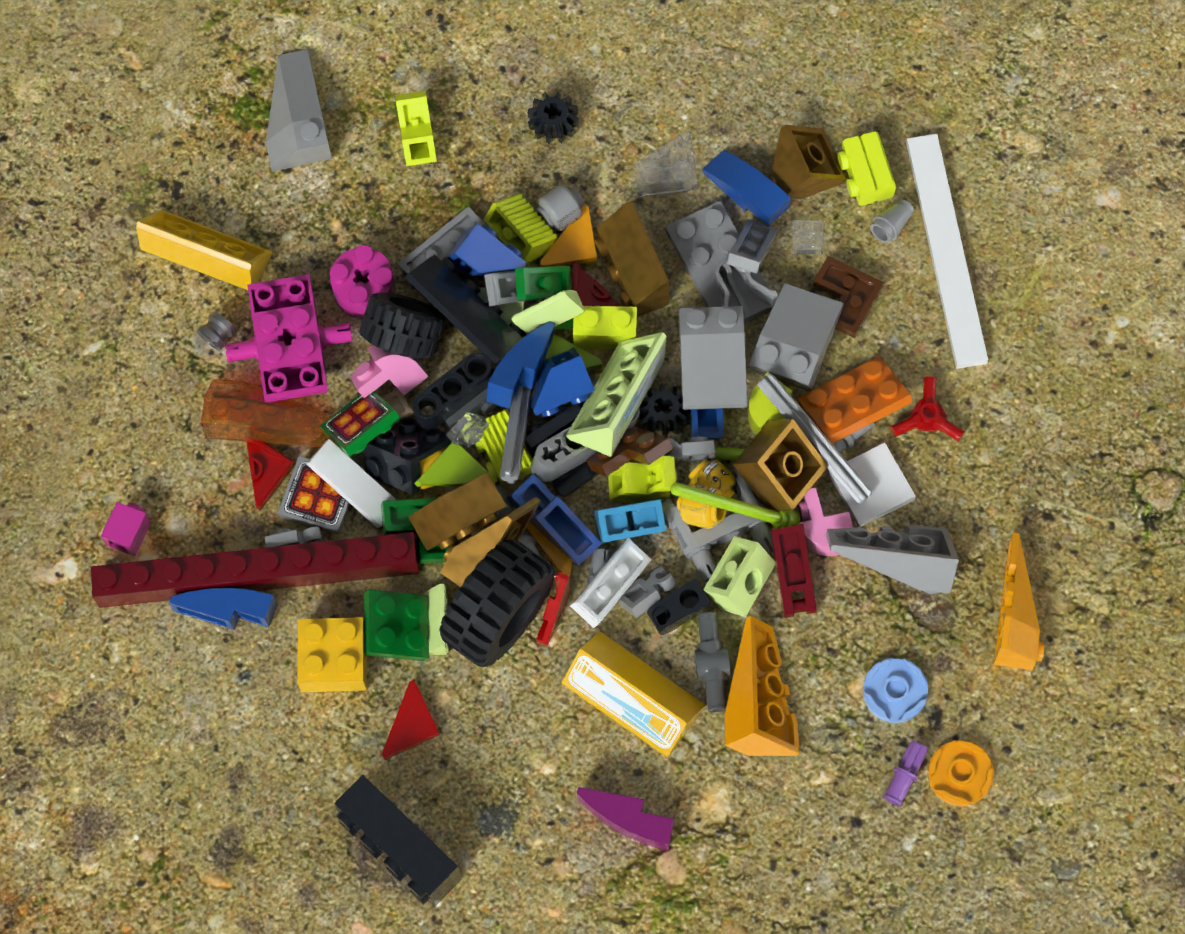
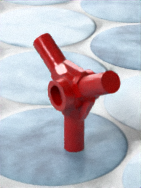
M924 377L923 399H920L910 413L911 417L890 426L894 437H898L916 428L918 431L937 432L940 430L957 442L961 440L965 431L946 420L947 416L939 401L935 398L936 377Z

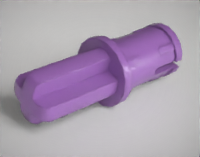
M916 741L910 742L899 766H895L893 769L895 774L885 794L882 796L884 800L898 807L902 806V802L912 782H917L918 777L916 774L928 752L926 746Z

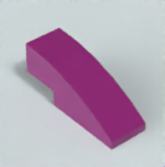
M578 787V801L608 827L647 846L669 851L674 825L673 818L642 813L644 799Z

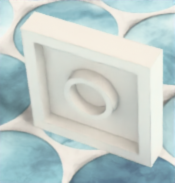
M885 443L847 461L872 490V494L862 503H857L829 470L828 472L830 479L858 528L914 501L916 498Z

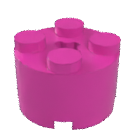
M360 245L357 248L346 251L338 257L330 269V282L336 303L345 314L351 317L364 316L371 294L383 292L395 294V280L388 259L382 253L371 249L367 245Z

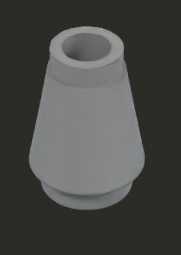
M901 199L898 203L874 217L873 223L870 226L874 237L882 243L896 240L914 213L913 206L908 201Z

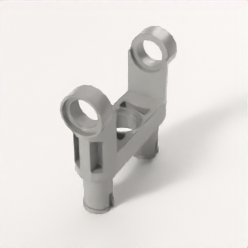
M733 468L732 474L735 476L737 484L735 489L741 501L763 507L759 498L737 469ZM668 498L661 501L665 525L668 529H672L686 558L693 560L704 584H707L717 567L710 553L711 549L731 541L734 536L739 537L746 533H751L754 541L758 542L767 553L771 551L774 554L771 532L768 527L769 522L734 513L725 517L721 523H718L713 528H702L692 533L688 524L682 520L680 511L677 506H674L671 499Z

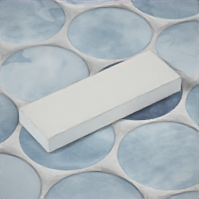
M330 439L326 440L306 465L375 527H380L383 524L381 513L382 501L396 499Z
M627 538L570 607L595 628L652 559L630 538Z

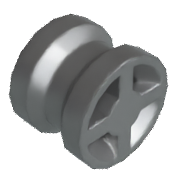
M213 311L208 317V323L201 325L197 329V333L211 347L220 351L225 346L224 341L228 337H232L237 331L226 318Z

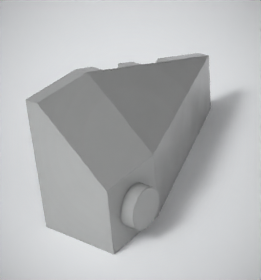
M308 49L278 55L266 136V146L272 172L332 159Z
M907 525L905 531L893 532L890 526L880 527L879 532L870 533L864 528L827 529L826 537L831 551L913 588L923 590L926 593H951L959 558L946 528Z

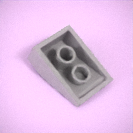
M784 283L758 338L749 363L751 370L761 375H765L767 372L771 373L778 381L812 391L844 303Z
M743 306L679 308L683 410L747 407Z

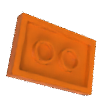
M880 356L797 398L800 407L832 444L912 403L911 394Z

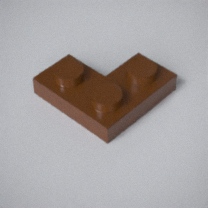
M827 256L814 280L813 286L840 298L839 302L844 303L835 329L856 338L882 290L884 282Z
M638 427L626 429L611 457L595 451L596 454L586 460L591 471L608 476L631 460L650 465L674 448L668 437Z

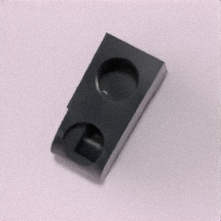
M695 578L647 610V615L658 633L664 635L697 617L698 614L710 612L713 610V607Z

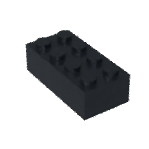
M364 775L334 803L339 812L336 815L340 821L339 824L352 837L358 833L361 836L359 839L363 843L362 846L375 859L379 856L384 858L383 863L387 866V871L399 882L405 879L408 882L407 886L410 888V893L422 905L428 901L435 907L462 880L459 867Z

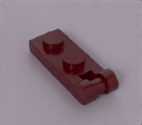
M796 524L771 528L770 532L784 618L794 617V613L806 612V614L817 613L804 525ZM803 590V599L792 601L791 592Z

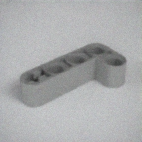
M600 376L594 379V382L592 384L593 387L595 386ZM639 408L627 429L635 427L640 414ZM570 426L537 447L531 464V473L535 474L542 482L553 481L586 462V459L596 454L595 450L569 440L566 435L571 428ZM568 445H573L578 449H572Z

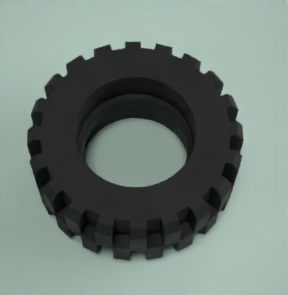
M505 539L503 542L498 543L494 549H491L486 554L483 560L479 561L475 569L464 580L461 588L457 590L452 602L448 605L446 614L441 621L442 625L439 628L442 640L479 667L493 665L521 637L527 626L535 618L538 610L542 607L545 598L551 590L550 587L554 583L555 572L551 564L518 540Z

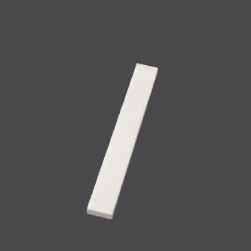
M932 134L907 138L906 145L956 369L987 364L988 356L938 135Z

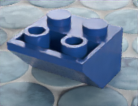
M478 223L466 229L445 256L466 278L514 271L516 268H523L527 263L521 258L523 254L511 244L505 246L496 239L498 234L492 228L485 224L480 226Z
M575 348L545 359L532 389L530 407L535 415L550 416L560 411V405L570 401L573 405L581 403L590 398L589 393L595 391L581 355Z

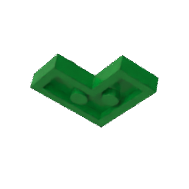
M570 266L515 269L517 300L540 299L542 302L563 290H571ZM573 318L554 327V330L573 328Z
M438 498L382 501L381 513L384 535L414 532L416 534L419 564L446 562L443 556L449 547L441 550L440 546L437 545L427 551L409 519L410 515Z

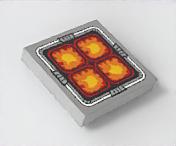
M299 456L280 505L278 516L311 527L319 526L321 530L339 535L350 503L306 465L310 460L309 458Z

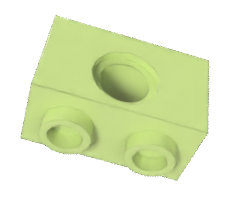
M734 536L703 590L721 610L746 617L776 565L775 561L758 542Z

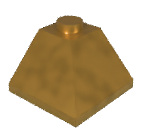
M793 125L781 127L772 173L776 180V185L791 198L803 199L846 182V177L822 128Z

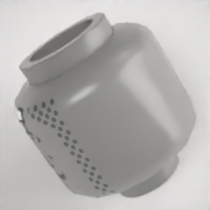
M557 185L539 198V207L536 211L538 216H541V220H545V224L549 225L550 229L562 231L581 218V205L584 201L575 188L569 190L564 185Z

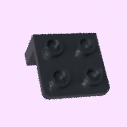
M578 404L560 408V411L553 415L552 420L544 425L542 423L537 424L527 432L525 445L532 459L537 447L541 443L572 426L581 410ZM568 445L572 449H578L573 445ZM586 461L555 480L550 481V483L560 496L566 497L600 473L591 471Z
M403 418L395 423L389 431L379 434L368 443V446L364 449L365 471L371 477L413 495L421 490V486L417 487L414 484L420 478L419 462L452 443L451 435L438 428H422L414 418Z

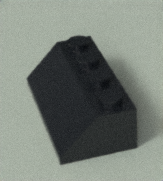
M434 254L410 271L404 278L496 366L526 334L513 321L508 325L500 317L503 311L497 305L489 306V302L485 303L477 295L481 290L469 278L463 282L455 274L458 268L447 257L440 260Z

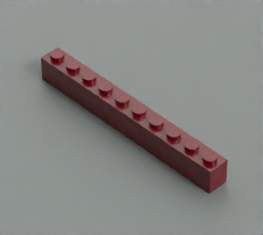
M414 532L91 566L92 598L99 608L169 601L175 595L210 588H238L264 591L419 574L417 543Z

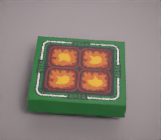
M373 391L366 398L359 394L323 422L320 428L350 457L353 454L362 452L376 436L389 431L393 423L400 416L393 407Z

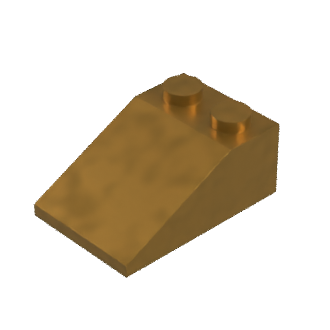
M535 497L475 534L465 536L460 544H452L443 556L446 562L440 573L461 588L464 580L475 569L479 561L483 560L486 554L491 549H494L498 543L503 542L505 539L520 540L541 500Z

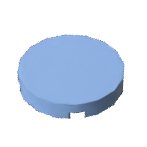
M886 658L874 664L867 673L863 685L864 701L870 712L880 720L890 723L907 722L916 717L924 708L928 697V682L922 670L912 661Z

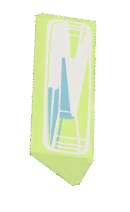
M663 332L619 342L594 386L595 391L589 394L590 398L585 401L566 435L569 440L607 456H612L664 363L667 336Z

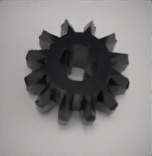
M557 91L554 97H550L548 93L544 92L543 101L534 98L533 108H529L527 114L530 119L528 127L530 130H535L537 140L546 136L548 144L552 142L553 138H557L562 144L564 141L563 135L573 136V128L578 127L579 118L577 117L578 107L571 105L572 99L570 96L561 99V94Z
M662 383L659 385V392L649 388L647 392L648 397H644L639 408L640 414L638 417L642 418L640 421L641 428L650 427V432L656 434L658 431H662V436L668 437L669 430L678 435L680 433L679 425L687 426L688 418L686 415L690 414V409L683 410L682 394L677 395V387L675 386L670 388L669 392L665 391V386Z

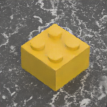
M363 617L298 619L297 683L301 692L367 690V656L364 655Z

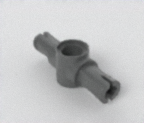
M716 613L698 614L700 643L697 644L698 649L694 650L697 678H701V683L705 684L708 712L726 711L727 706L724 682L727 681V675H730L727 646L724 647L723 641L719 639Z

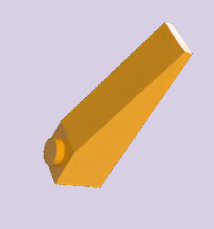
M1013 532L1008 546L993 665L1032 671L1036 661H1042L1044 642H1039L1040 628L1020 534Z
M752 616L747 617L724 715L725 746L747 756H795L799 754L798 722L796 714H790L786 700V697L790 695L788 684L783 685L778 668L781 667L782 660L775 632L772 626Z

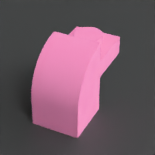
M374 345L367 348L373 359L359 365L350 376L354 386L363 398H366L389 379L404 396L429 377L417 358L393 354Z
M816 487L811 488L802 498V501L798 503L801 520H807L799 523L804 525L807 548L823 556L840 555L830 550L826 532L827 529L853 528L850 513L845 512L824 517Z

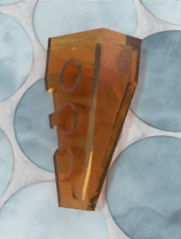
M213 379L204 396L201 426L206 439L245 442L260 440L272 444L321 447L330 438L322 431L320 425L332 415L291 399L265 403L263 388L245 381Z

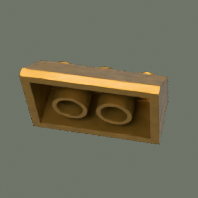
M627 202L597 227L598 239L594 240L600 257L606 256L609 262L607 272L612 283L618 282L622 292L619 293V297L623 307H637V317L669 305V280L633 202Z

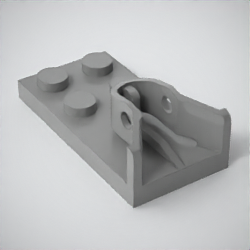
M721 201L665 226L667 236L706 307L743 306L744 323L772 310L778 295L776 290H769L759 270L757 274L753 272L743 273L736 270L734 266L727 264L730 251L737 241L739 234Z

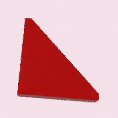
M573 262L572 290L577 291L583 306H620L595 279H592L579 266L578 262Z
M247 431L245 437L255 505L261 511L296 464L293 460Z
M561 572L555 575L556 594L554 597L549 596L543 615L544 621L536 637L537 642L546 646L550 642L571 594L570 578Z
M414 679L409 681L382 752L384 760L440 735Z

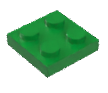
M373 589L365 591L364 655L414 661H426L429 659L428 596Z

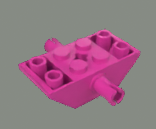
M310 274L247 284L255 336H252L250 340L225 343L228 363L256 358L259 361L265 403L328 392L323 349L328 345L353 342L350 322L327 327L319 325ZM291 342V345H285L286 343Z

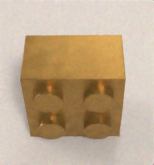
M794 419L768 421L733 463L734 467L765 508L774 511L793 510L828 467Z
M487 472L434 500L410 515L409 519L427 551L437 545L443 550L463 537L473 534L482 527L497 520L496 512L505 508L506 504Z

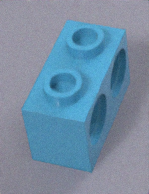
M661 499L593 510L597 537L602 543L666 531Z

